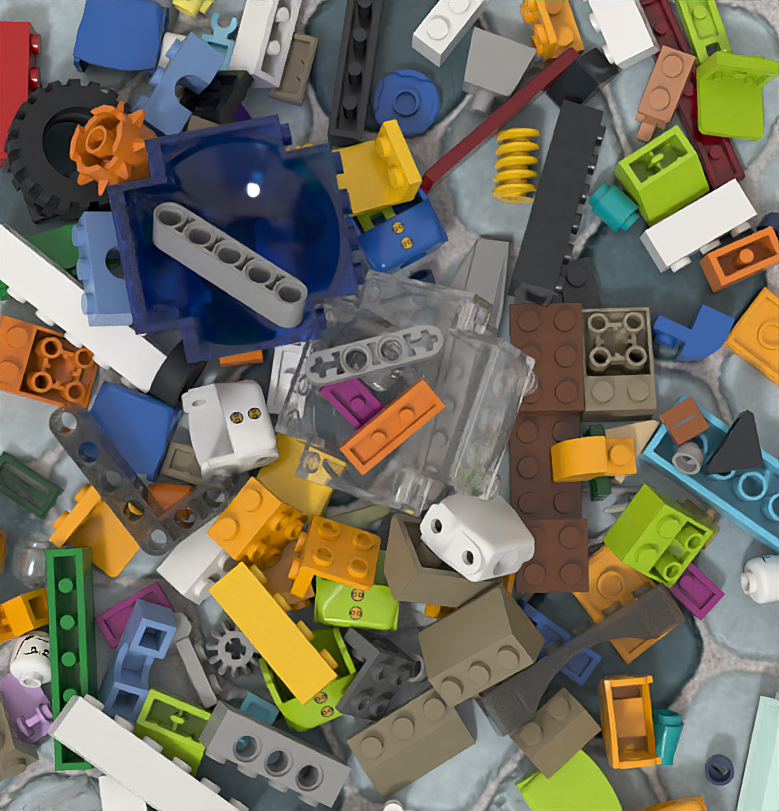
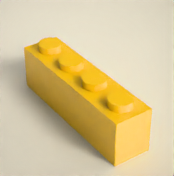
M242 561L209 588L208 591L300 703L306 706L339 677L334 671L339 664L326 649L319 653L310 642L315 638V635L302 620L295 624L289 617L287 612L292 608L279 592L272 596L265 588L264 584L269 580L255 564L249 568Z

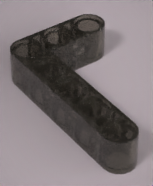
M68 402L56 409L50 416L49 428L54 437L137 544L148 555L161 556L222 513L234 496L232 482L225 476L213 475L164 510L82 404ZM67 412L75 417L77 421L76 429L67 428L63 424V413ZM85 442H92L97 445L99 449L98 458H93L86 454L84 450ZM107 471L117 472L122 479V485H111L106 477ZM209 487L220 488L224 493L225 499L221 502L211 500L207 494V489ZM130 500L139 501L143 505V515L134 514L130 510L128 504ZM188 508L192 510L196 521L191 523L183 521L179 516V509ZM152 529L163 531L167 537V542H155L151 537L150 531Z

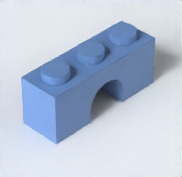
M192 32L182 42L176 38L165 54L170 59L166 67L162 68L159 66L148 81V84L152 86L151 91L147 96L141 94L130 110L132 113L140 109L145 111L146 115L143 124L154 131L157 136L155 144L163 150L167 149L177 139L192 114L191 111L182 106L177 100L175 86L187 87L199 95L211 83L226 58Z
M83 212L76 225H73L72 242L74 246H78L79 259L76 265L77 277L79 280H83L84 293L81 297L82 312L88 316L89 327L130 326L141 314L136 279H120L115 277L107 269L105 263L106 259L122 258L131 246L126 212Z
M137 599L98 690L99 701L105 706L101 711L104 714L114 717L118 715L125 720L137 721L149 693L148 677L151 665L155 657L164 659L177 629L171 608Z

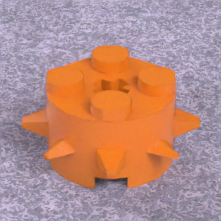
M120 100L117 108L108 105L94 108L90 111L94 116L87 122L85 127L77 126L71 140L70 159L74 160L77 164V171L79 172L78 184L82 186L95 180L98 182V195L102 196L106 187L120 191L133 184L141 185L148 178V166L157 140L154 131L143 124L146 115L145 111L140 109L127 115L124 113V100Z

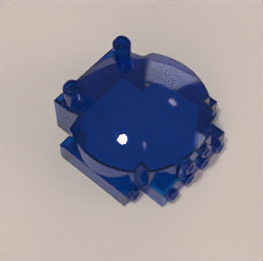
M278 114L144 140L151 178L107 186L135 334L153 336L181 330L187 364L246 353L262 352L278 347L323 339L322 331L328 330L325 309L320 308L319 304L334 301L336 298L360 294L359 285L365 284L361 262L354 263L353 251L360 250L356 228L354 225L348 226L346 215L353 214L350 195L347 188L341 189L337 176L338 174H344L340 151L333 152L330 143L289 150V146L293 145L289 123L282 124ZM166 202L177 203L300 280L307 288L306 306L302 322L292 328H284L273 323L160 250L153 242V215L155 208Z

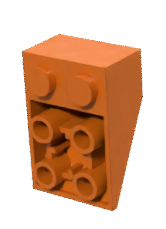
M0 315V391L85 413L99 366L92 359L94 353L84 345L81 349L76 347L64 337L63 333Z

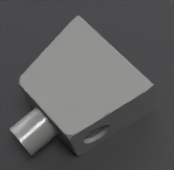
M474 27L462 88L463 91L474 95L469 111L477 116L487 118L493 102L503 105L516 93L530 69L537 49Z

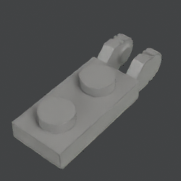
M173 612L177 626L173 639L204 708H209L221 700L219 694L224 693L223 687L216 673L210 675L204 662L209 660V657L201 640L195 642L192 637L196 626L191 621V617L186 612Z

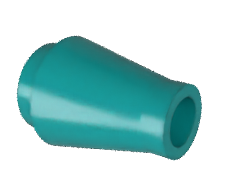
M653 710L652 719L656 754L661 757L662 762L659 765H673L674 755L684 728V723L681 721L682 714L673 710Z

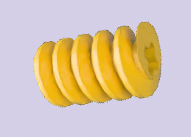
M513 127L496 135V141L500 146L495 149V154L500 159L494 163V168L499 173L493 176V181L498 187L492 190V195L497 200L511 204L533 203L534 199L527 197L526 194L537 191V186L527 183V180L538 177V173L528 169V166L538 164L539 159L530 156L529 152L540 150V145L530 142V138L539 137L541 135L539 130Z

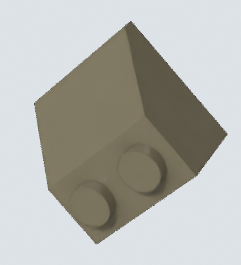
M558 683L507 729L506 733L542 774L549 779L602 729L584 707Z

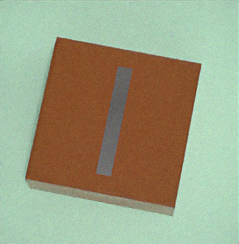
M692 397L685 399L658 415L676 446L683 444L710 428Z

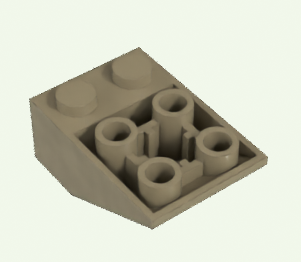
M649 307L582 309L585 410L580 413V422L651 420L657 410Z

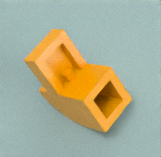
M583 437L562 441L551 447L554 482L589 481L595 477L632 476L637 473L633 438Z
M46 587L21 594L0 604V645L49 624L48 592Z

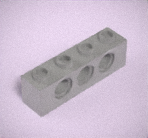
M221 700L218 701L198 739L207 749L205 754L211 759L225 764L227 759L237 763V770L255 779L258 774L269 778L267 783L270 786L284 793H287L290 788L299 793V799L314 807H317L320 802L332 808L352 769L341 758ZM250 736L246 747L236 749V744L240 738ZM275 751H280L278 760L272 764H267L269 755ZM310 765L309 773L303 778H298L299 771L303 767Z

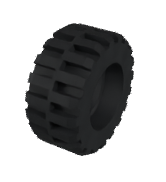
M68 79L66 85H62L59 80L48 83L45 90L38 88L30 95L26 102L22 103L8 129L4 152L7 153L5 160L6 170L14 176L11 183L16 191L22 189L26 194L24 201L31 207L35 203L43 208L41 213L48 217L55 213L61 215V221L72 222L74 218H80L83 212H111L136 186V184H133L120 191L106 187L102 196L98 195V182L93 180L82 186L79 185L77 180L69 179L58 173L50 165L44 154L43 139L45 133L53 125L73 122L85 126L94 116L90 112L94 108L102 105L117 108L119 102L116 99L119 94L112 89L107 94L100 91V83L90 81L87 86H81L80 79ZM127 102L124 104V113L127 115L131 114L130 110L132 107Z

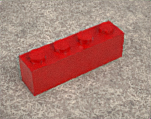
M0 21V167H6L7 153L4 152L5 140L18 109L23 102L29 99L35 88H40L41 72L40 68L36 67V55H41L42 40L41 35L35 31L30 22Z

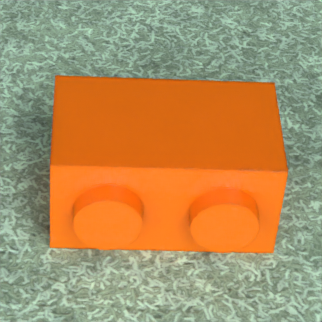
M772 226L712 251L699 261L713 293L779 264V240Z

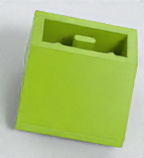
M678 125L618 162L613 171V174L630 199L639 206L638 210L650 228L687 207L710 191L698 155Z
M644 483L602 541L622 563L671 588L714 531L670 497Z
M154 686L147 695L133 734L141 740L147 736L163 747L160 754L170 761L177 757L192 768L189 774L195 778L207 750L198 739L214 709L204 708L202 704L159 686Z

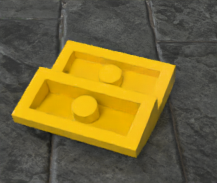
M277 432L276 447L279 458L271 464L262 466L256 478L283 502L304 512L308 516L305 523L310 524L313 515L323 517L346 463Z

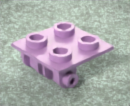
M10 672L0 679V691L4 695L15 738L31 745L48 734L46 732L53 724L52 704L41 686L37 688L25 687Z

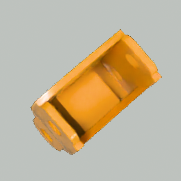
M620 674L605 676L604 679H600L597 692L603 748L609 765L613 769L662 764L661 757L656 754L649 691V683H653L651 675Z

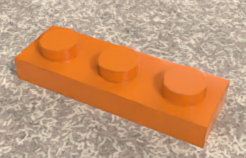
M420 377L341 443L339 449L356 469L364 475L444 409L446 405L424 378Z

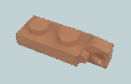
M663 45L637 109L638 113L635 120L641 122L636 137L638 141L648 144L654 140L658 129L665 131L668 124L671 125L696 63L695 56Z

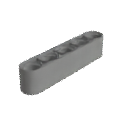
M166 202L155 208L153 215V242L160 250L273 323L284 328H292L302 322L306 306L307 288L300 280L177 203Z

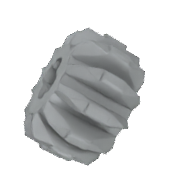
M228 620L222 621V627L226 634L224 635L219 630L213 629L211 635L219 640V643L212 642L206 645L208 650H218L217 655L209 658L210 664H214L219 660L224 662L218 670L220 675H223L231 666L232 679L239 677L240 666H242L247 677L251 676L253 670L249 661L255 666L260 667V658L255 656V653H259L258 650L236 624L235 630H233ZM233 638H239L240 644L246 646V653H240L241 658H236L234 651L228 649L229 643H235Z

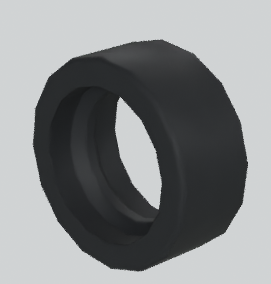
M188 337L182 339L169 353L156 373L150 386V393L173 408L178 406L182 402L181 396L193 388L203 372L210 357L209 351Z

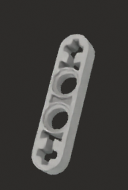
M427 324L317 351L306 359L304 365L305 375L313 385L328 386L430 360L440 353L443 345V336L438 328ZM423 333H427L431 339H436L437 342L432 344V350L426 351L424 346L413 347L412 352L414 356L408 357V345L404 339L405 337H410V344L421 341ZM391 341L398 343L402 349L401 356L393 361L385 359L381 354L382 346ZM354 350L363 352L367 358L366 365L358 370L351 369L346 363V356ZM340 354V366L344 372L343 374L337 375V367L326 370V377L320 378L318 373H311L310 370L316 367L315 361L322 360L324 365L334 364L335 359L333 356Z

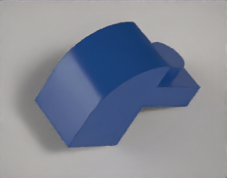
M702 304L696 309L688 328L658 315L651 324V334L655 336L654 341L665 347L674 348L675 345L679 347L674 360L693 363L712 355L724 344L735 318Z

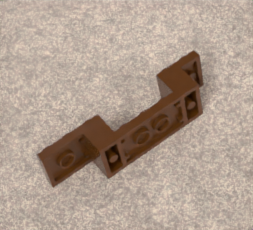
M551 303L548 307L539 304H510V378L507 381L510 506L515 510L535 539L533 557L529 561L524 562L516 572L515 593L589 592L587 519H582L581 481L554 482L551 447L555 444L580 438L579 414L585 410L582 303Z

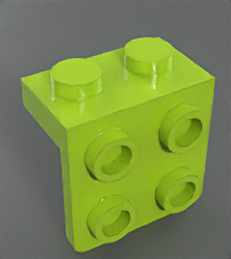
M730 50L716 51L696 68L698 129L702 134L758 141L764 136L762 88L779 75V61L765 59L762 55L743 56L734 54Z

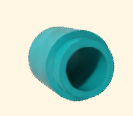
M606 181L587 201L592 207L591 211L615 233L620 228L626 232L640 217L635 213L639 206L615 184L611 187Z

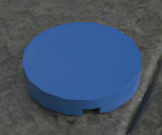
M398 69L393 71L377 83L372 94V113L376 123L381 127L383 122L396 119L404 138H414L424 134L434 125L439 114L440 95L438 90H436L432 80L426 74L414 69Z

